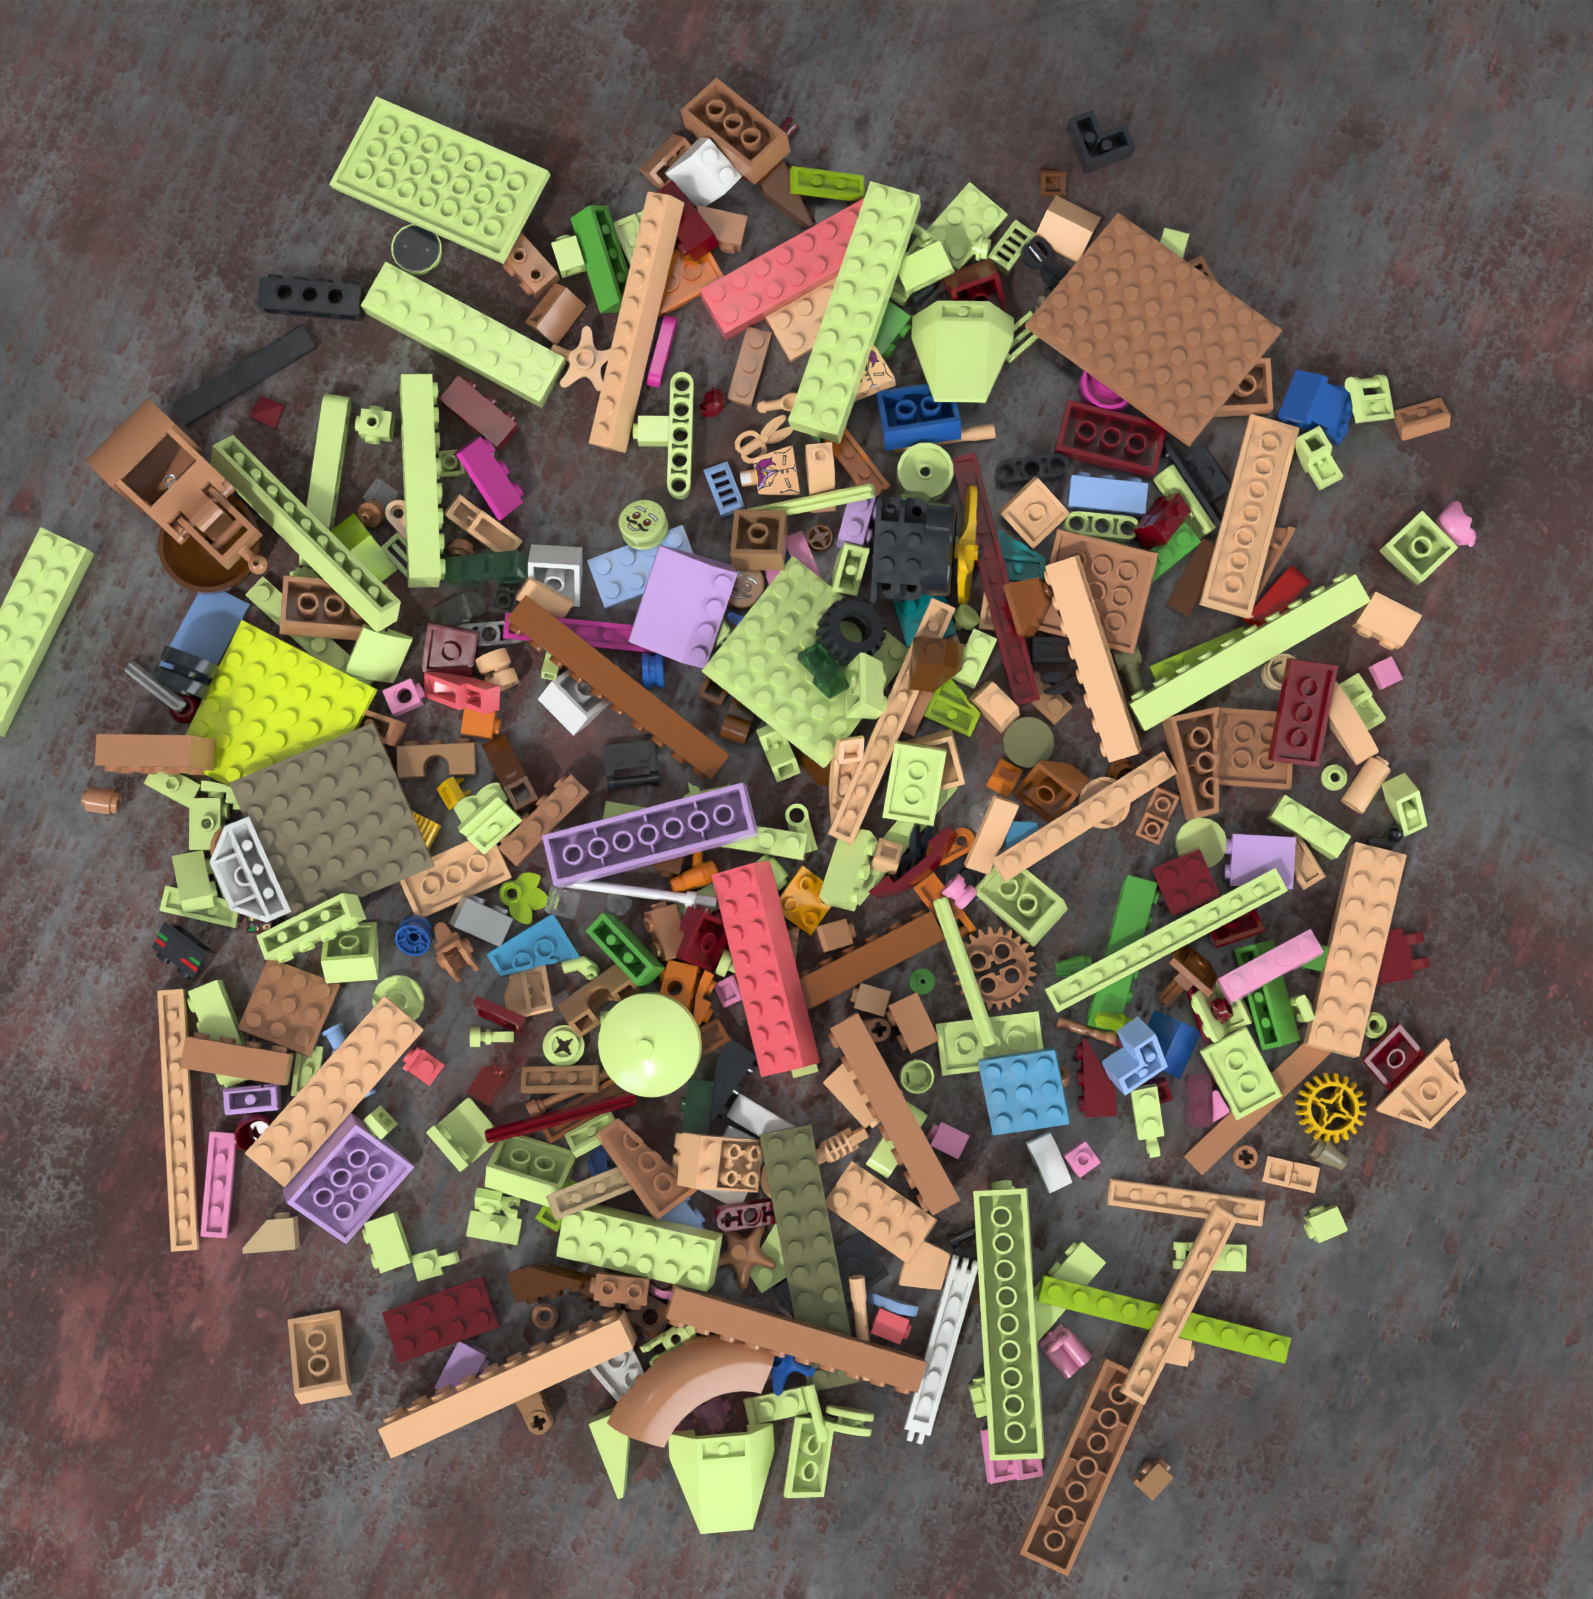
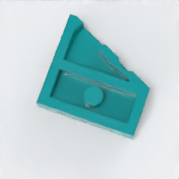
M997 529V536L1009 581L1018 582L1037 577L1044 579L1046 558L1037 552H1033L1020 541L1014 540L1005 534L1004 531Z

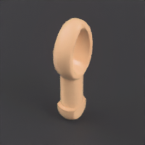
M797 393L785 394L781 399L759 401L757 403V410L760 413L779 409L791 412Z

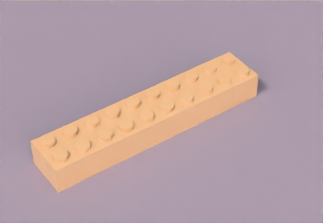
M612 1309L602 1315L603 1318L597 1322H593L592 1319L580 1324L578 1326L579 1329L575 1332L569 1333V1330L556 1335L554 1337L555 1340L548 1344L545 1341L537 1343L530 1348V1352L524 1355L521 1352L515 1353L507 1358L506 1363L500 1366L497 1363L485 1367L483 1373L476 1377L474 1374L467 1375L459 1380L460 1383L452 1389L448 1384L435 1391L436 1394L430 1398L424 1395L411 1402L412 1405L408 1408L403 1409L402 1406H399L387 1413L388 1416L383 1419L384 1422L378 1431L390 1457L394 1458L633 1349L638 1337L625 1309L619 1312L617 1309Z

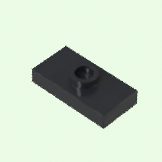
M1031 638V664H1077L1076 659L1072 660L1068 651V645H1070L1069 638Z

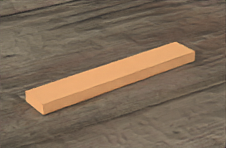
M1110 1178L1106 1204L1205 1219L1212 1206L1217 1205L1237 1217L1236 1223L1262 1226L1265 1200Z

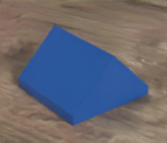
M1154 1010L1147 1026L1156 1034L1168 1066L1162 1071L1180 1079L1201 1033L1180 1020Z

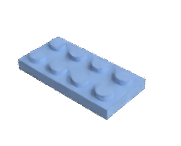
M683 525L668 530L665 540L660 545L693 554ZM627 545L587 560L605 609L643 595L659 545L648 550H638Z

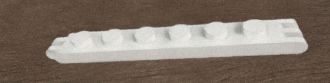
M953 1255L924 1355L927 1365L919 1391L913 1394L904 1429L909 1430L906 1440L912 1442L914 1434L917 1432V1443L919 1444L923 1443L925 1435L930 1436L978 1270V1261L975 1260L972 1262L971 1270L967 1269L968 1258H963L961 1267H958L959 1256Z

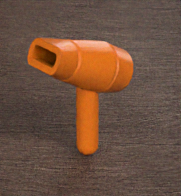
M703 851L693 853L692 868L671 879L670 887L673 892L682 893L713 883L712 875L719 873L718 867L712 860L703 862Z

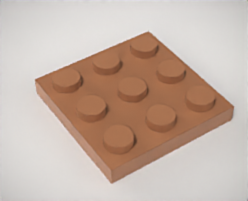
M1219 708V716L1217 717V728H1219V739L1217 740V755H1219L1217 778L1219 779V785L1291 790L1293 764L1268 760L1277 711Z
M267 960L237 1029L243 1033L278 1046L287 1047L288 1050L311 1058L339 994L341 985L326 983L322 977L284 963H279V961Z

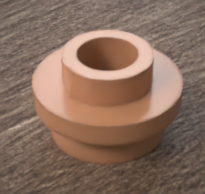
M454 539L448 548L452 557L460 561L470 559L474 554L472 550L473 545L463 539Z
M549 1303L539 1304L532 1312V1321L539 1329H550L558 1320L556 1308ZM541 1312H548L550 1319L547 1321L542 1320Z

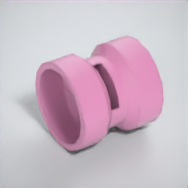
M959 873L951 878L941 891L947 898L954 899V904L960 910L978 892L972 885L967 886L964 878Z

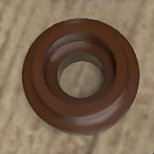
M1128 758L1113 761L1110 764L1108 775L1116 780L1133 771L1131 761Z

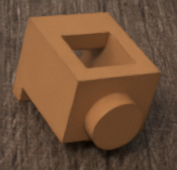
M1159 1457L1152 1462L1147 1461L1138 1472L1140 1474L1137 1478L1135 1475H1132L1130 1479L1153 1501L1174 1477L1169 1472L1171 1466Z

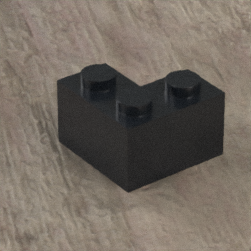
M1093 110L1069 118L1066 129L1084 174L1132 157L1135 145L1126 124L1102 133Z

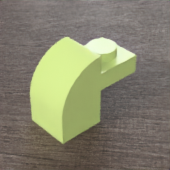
M1320 426L1297 437L1295 448L1299 461L1305 473L1309 472L1319 490L1342 479L1343 474L1330 455L1332 445Z
M770 725L756 730L777 782L801 773L789 742L784 736Z

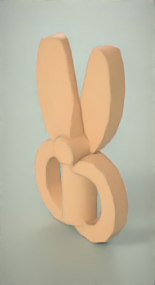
M780 415L768 422L760 435L755 431H746L737 437L735 449L741 453L744 462L754 464L753 458L747 457L749 454L761 447L762 451L757 457L765 455L767 453L766 444L780 442L793 432L791 427L776 431L786 420L785 415ZM745 437H755V439L740 447V443Z

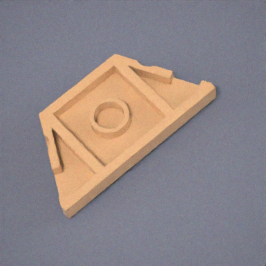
M1443 1038L1374 1109L1395 1118L1431 1129L1466 1093L1463 1081L1459 1076L1457 1063L1454 1061L1449 1047L1451 1046L1450 1042Z

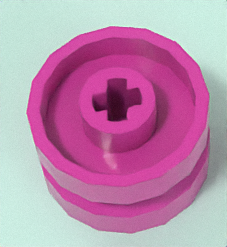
M1086 371L1083 372L1078 388L1080 400L1083 404L1116 412H1122L1129 405L1127 401L1108 387H1105Z

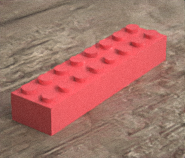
M864 198L700 289V297L725 341L746 330L747 326L752 327L764 320L769 314L838 276Z
M770 860L751 863L713 874L712 880L761 1077L820 1063Z

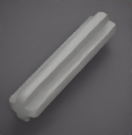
M130 661L125 667V672L176 712H181L186 706L185 700L167 688L166 685L152 680L153 675L136 662Z

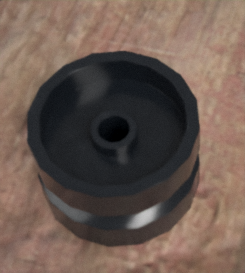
M165 645L160 658L163 662L174 666V669L163 666L156 667L152 680L167 685V688L181 694L193 695L206 700L211 688L207 683L198 680L197 677L214 679L219 666Z

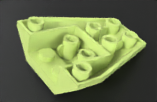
M936 301L912 317V342L934 402L986 403L1013 344L1014 318L989 301Z
M773 1423L746 1425L747 1432L695 1436L694 1430L674 1431L668 1438L669 1458L700 1534L753 1529L774 1454Z

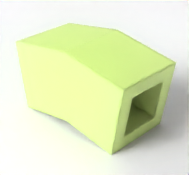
M546 652L541 670V678L554 680L559 676L560 668L549 660L551 655Z

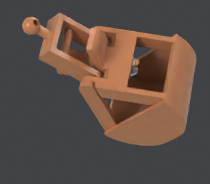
M147 397L85 460L86 463L111 488L142 513L146 512L179 544L182 545L191 535L226 569L229 570L243 557L248 562L252 573H264L268 567L267 560L263 556L255 555L250 550L262 534L224 498V496L227 498L236 489L201 456L204 451ZM218 502L236 518L234 521L216 505ZM243 526L248 530L222 556L219 551ZM193 527H198L202 532L207 534L214 542L210 544Z

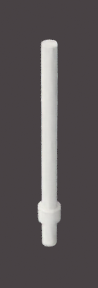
M592 880L567 886L568 888L683 903L686 907L690 906L695 908L696 904L717 908L718 905L717 898L698 895V892L691 891L679 893Z

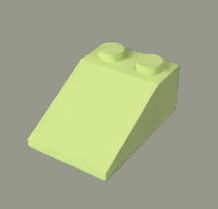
M994 866L990 874H987L975 887L978 891L976 896L1033 947L1068 910L1064 900L1027 869L1004 882Z
M612 1408L592 1416L589 1426L616 1496L620 1499L623 1498L627 1485L630 1437L621 1434L607 1424L614 1409Z

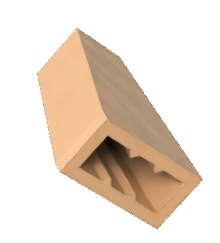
M832 442L806 445L805 466L808 495L835 491ZM836 506L810 511V514L836 511Z

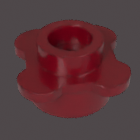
M1218 997L1211 1001L1212 1015L1221 1024H1225V1021H1229V1018L1234 1016L1232 1006L1228 1004L1226 998L1220 999Z

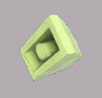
M847 542L843 543L837 555L831 577L832 591L857 596L870 550L869 547Z
M1405 773L1382 783L1385 801L1397 825L1403 829L1404 837L1427 826L1420 791Z

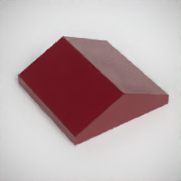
M1209 901V902H1207V903H1204V904H1202V905H1199L1198 908H1200V907H1202V906H1204V905L1210 903L1211 901ZM1255 908L1209 932L1208 935L1215 947L1219 948L1264 933L1265 928Z
M1397 1022L1361 1060L1368 1071L1391 1092L1427 1055L1401 1024Z

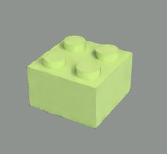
M1421 511L1379 551L1416 587L1458 547Z

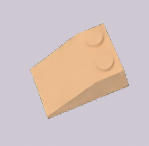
M340 1310L288 1319L294 1394L299 1403L305 1404L352 1395L350 1368Z

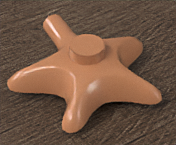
M765 1226L755 1227L747 1237L741 1236L735 1230H722L727 1240L728 1248L723 1254L719 1255L717 1267L728 1264L732 1265L737 1273L738 1288L741 1290L746 1289L751 1270L755 1265H761L769 1269L776 1267L775 1261L765 1255L760 1248Z

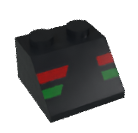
M164 922L152 946L158 952L156 956L167 964L171 961L179 967L176 971L188 980L191 977L199 979L217 955L215 951L179 924Z

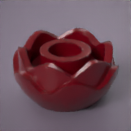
M712 387V391L705 393L704 402L699 405V410L703 417H716L723 410L726 399L720 389Z
M178 693L177 695L186 701L187 709L176 712L169 707V712L176 722L189 724L192 722L201 703L196 696Z

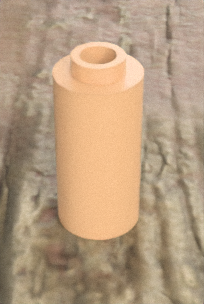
M1379 756L1368 758L1342 797L1341 802L1355 812L1363 814L1391 772L1388 768L1389 763Z

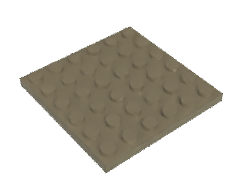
M375 723L366 725L229 782L243 817L249 816L291 910L290 913L285 914L288 920L341 893L358 895V898L435 866Z

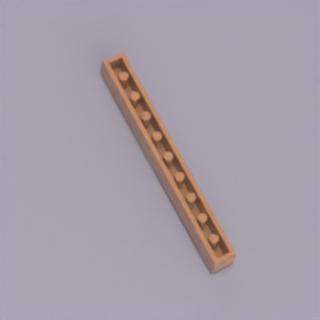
M676 1284L673 1285L664 1314L666 1319H669V1324L684 1328L686 1324L695 1327L694 1331L703 1335H709L710 1332L720 1334L719 1338L724 1341L734 1343L735 1339L745 1342L744 1346L754 1350H760V1347L770 1349L769 1353L782 1358H785V1354L795 1357V1361L805 1365H810V1362L820 1364L821 1369L829 1372H835V1369L845 1371V1376L856 1380H860L861 1376L869 1378L871 1384L885 1387V1384L895 1386L894 1390L903 1394H910V1391L918 1393L927 1365L926 1360L920 1356Z

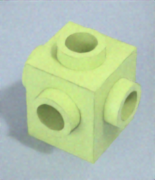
M369 406V409L361 408V415L356 417L355 430L369 444H380V441L393 442L396 417L392 412L384 411L383 407Z

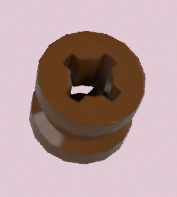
M814 525L808 532V546L811 550L818 553L826 552L830 549L833 540L832 531L825 525Z

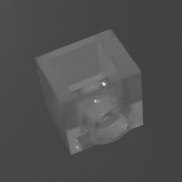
M551 886L544 911L552 915L574 919L581 894L572 890ZM563 897L562 904L558 905L559 898Z

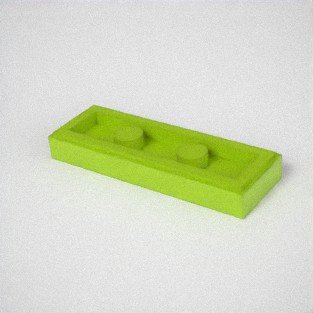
M792 166L790 169V193L858 202L865 198L864 175Z

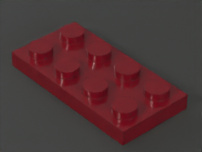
M1287 658L1268 760L1319 767L1338 670L1337 665Z

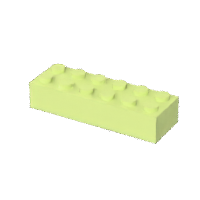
M596 1204L562 1219L556 1256L707 1292L715 1283L723 1233L663 1219L655 1221L650 1216Z

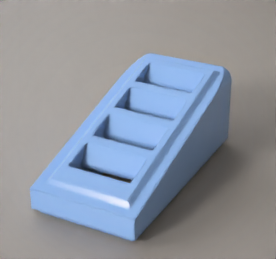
M728 462L704 470L721 518L734 514L735 509H745ZM725 470L726 475L712 479L711 475ZM725 480H729L730 484L721 486L719 488L715 487V484L723 482ZM729 489L733 490V493L719 497L718 493ZM736 498V502L725 506L722 505V502Z

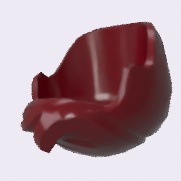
M259 1113L245 1115L238 1122L235 1129L234 1141L236 1147L247 1151L273 1121Z

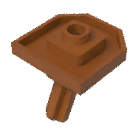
M1189 945L1173 951L1169 963L1177 971L1170 977L1173 980L1158 995L1157 999L1164 1006L1169 1007L1184 990L1188 991L1193 985L1209 997L1213 993L1218 979L1210 962Z

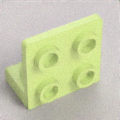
M467 1098L426 1133L461 1172L494 1144L487 1143L485 1130L495 1126L473 1100Z

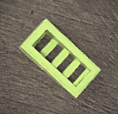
M1015 220L987 259L991 260L995 268L1008 275L1021 257V248L1029 243L1036 233ZM1017 229L1025 234L1027 238L1024 240L1013 232ZM1011 237L1022 245L1018 247L1008 239ZM1007 245L1016 253L1013 255L1012 253L1004 249L1003 246ZM998 253H1002L1003 255L1008 257L1010 261L1007 262L1006 260L998 256Z

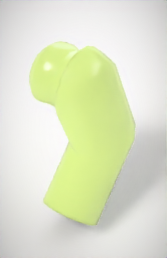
M586 956L561 962L564 974L579 971L588 980H593L599 975L597 964Z

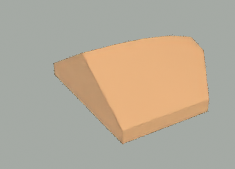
M546 965L510 974V981L504 994L506 1009L525 1017L554 1010L553 995Z

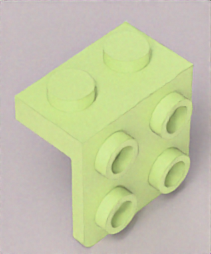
M1217 982L1213 993L1209 997L1200 990L1191 995L1192 1008L1196 1014L1200 1015L1203 1021V1031L1213 1042L1219 1041L1228 1033L1254 1022L1243 998L1231 1004L1234 1016L1229 1018V1021H1225V1024H1221L1219 1020L1214 1018L1211 1012V1001L1218 997L1220 999L1225 998Z

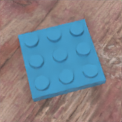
M1056 1047L978 1060L993 1136L1070 1124Z

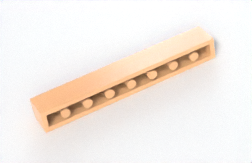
M1078 554L1045 566L1047 571H1044V577L1047 585H1052L1054 596H1052L1053 605L1056 611L1060 610L1063 619L1060 620V626L1063 634L1068 635L1070 641L1068 651L1071 659H1076L1077 679L1080 684H1084L1086 690L1084 700L1087 708H1091L1094 715L1092 725L1095 732L1100 733L1102 742H1100L1101 753L1103 757L1108 758L1109 762L1139 754L1142 748L1080 556Z

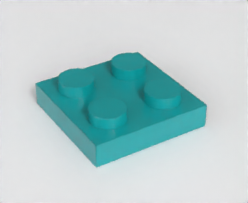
M922 595L916 600H900V602H896L893 599L906 648L909 649L930 599L934 598L947 604L946 597ZM952 618L942 639L956 636Z

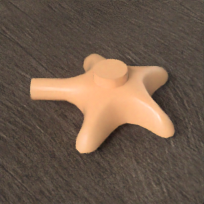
M588 326L583 327L581 340L576 349L567 350L555 344L551 348V351L564 357L570 364L567 373L560 381L561 387L566 388L578 379L587 377L591 380L597 391L602 389L601 367L608 361L611 349L604 351L596 350L592 331Z

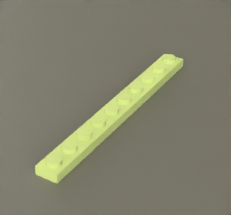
M1274 868L1046 988L1045 991L1058 1013L1288 890L1277 869Z

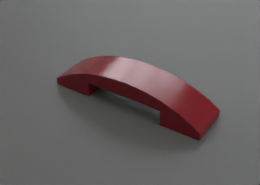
M947 826L928 842L934 850L899 880L889 875L868 891L870 895L877 898L889 897L902 893L922 882L945 859L955 841L957 832Z

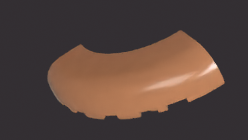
M720 1334L705 1337L701 1335L683 1342V1346L678 1347L672 1352L669 1350L652 1362L654 1365L643 1375L639 1374L635 1378V1384L626 1395L623 1393L614 1407L607 1424L630 1438L664 1448L668 1438L680 1421L703 1402L725 1393L737 1391L761 1394L771 1371L775 1355L770 1354V1349L760 1347V1350L744 1346L745 1342L735 1339L734 1343L724 1341L719 1338Z

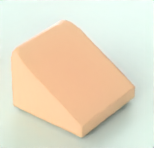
M879 838L871 868L895 875L904 845Z

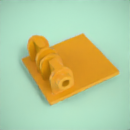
M801 866L779 898L784 917L811 936L831 906L826 905L819 898L824 881L804 866Z

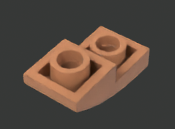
M1156 786L1135 835L1159 845L1180 795Z

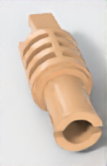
M862 1126L851 1132L850 1128H847L821 1142L820 1147L816 1149L818 1164L820 1165L826 1161L832 1163L859 1149L858 1143L869 1138L866 1129Z

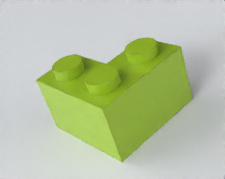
M354 513L330 531L381 582L398 570Z

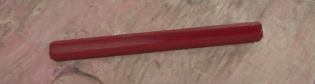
M626 1092L485 1130V1138L487 1143L490 1144L631 1107L637 1104L636 1095Z

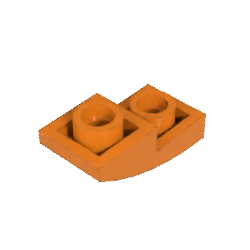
M706 970L700 980L695 998L694 1019L698 1026L701 1025L702 1021L707 1024L714 1011L710 1008L712 1003L703 997L705 994L710 996L717 982L713 980L715 975Z

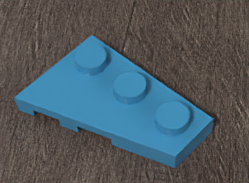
M554 913L502 943L501 947L497 946L487 953L488 958L500 976L580 957Z

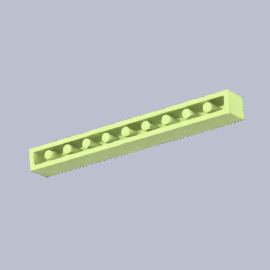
M234 435L212 446L210 465L236 489L235 491L376 632L397 621L401 601Z
M1345 572L1332 579L1334 584L1327 588L1322 585L1310 592L1311 597L1304 601L1301 598L1287 605L1289 610L1280 614L1277 611L1265 618L1266 623L1257 627L1254 624L1242 631L1244 636L1237 640L1232 637L1220 644L1221 649L1214 653L1211 650L1197 657L1199 661L1192 666L1189 663L1184 664L1175 670L1177 674L1168 679L1167 676L1156 680L1153 683L1154 687L1146 692L1144 689H1141L1130 696L1132 700L1127 702V705L1140 728L1144 731L1152 728L1369 603L1370 599L1356 574L1347 575Z

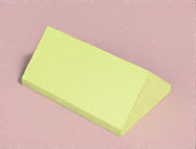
M811 1414L794 1417L784 1486L785 1498L824 1497L834 1431L826 1429L827 1441L819 1442ZM823 1416V1420H835L833 1417Z

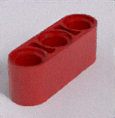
M1291 565L1256 603L1249 619L1243 618V620L1250 626L1256 624L1259 627L1266 623L1265 618L1277 611L1280 614L1284 613L1288 608L1287 605L1294 602L1311 581Z

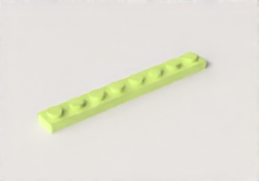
M606 801L603 819L637 811L645 807ZM757 826L758 837L720 846L804 861L808 834Z

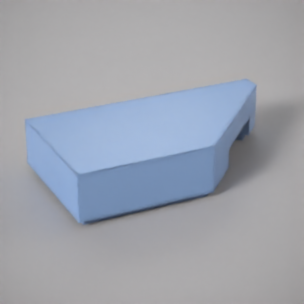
M867 1292L866 1301L868 1303L897 1314L917 1316L918 1306L888 1296Z

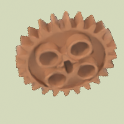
M988 927L987 934L984 935L982 930L979 929L977 930L978 938L970 934L968 937L971 943L963 942L970 964L974 954H980L984 958L985 962L982 968L976 969L971 965L974 974L990 968V962L992 961L996 965L1013 958L1016 960L1014 964L999 969V975L997 976L994 973H989L976 978L983 1002H986L987 1010H990L993 1004H996V1008L1001 1010L1002 1003L1004 1002L1008 1008H1011V999L1020 1003L1021 1000L1018 994L1028 995L1024 987L1034 985L1028 980L1029 977L1036 976L1035 972L1030 971V967L1037 965V963L1029 962L1028 959L1034 955V952L1026 953L1025 949L1029 944H1019L1021 935L1014 939L1011 938L1012 930L1003 935L1002 927H999L996 933H993L992 928ZM1000 944L1008 948V956L1005 959H999L995 955V948ZM1009 968L1016 970L1018 973V979L1014 983H1008L1005 980L1004 975ZM957 971L952 972L953 975H958ZM984 978H990L994 982V989L990 993H985L980 987L981 981ZM960 980L955 982V985H961Z

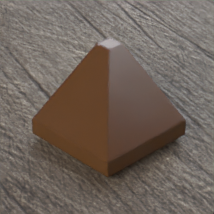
M1040 167V196H1065L1066 170Z

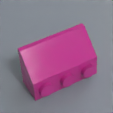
M478 436L454 453L496 518L501 520L523 503L520 496L524 495L516 481L511 484L506 475L510 471L502 460L497 462L492 453L496 450L488 438L483 440L481 436Z

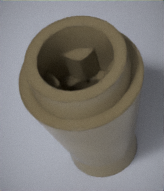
M1322 1138L1314 1139L1308 1148V1155L1311 1156L1312 1160L1339 1170L1344 1169L1348 1162L1346 1155L1339 1151L1330 1141L1326 1142Z

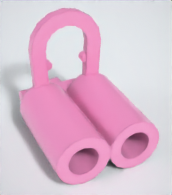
M1061 1323L1052 1331L1049 1330L1046 1333L1047 1336L1039 1341L1042 1353L1065 1380L1070 1378L1093 1357L1077 1336L1069 1328H1064Z

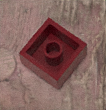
M1199 847L1151 867L1172 917L1221 897Z

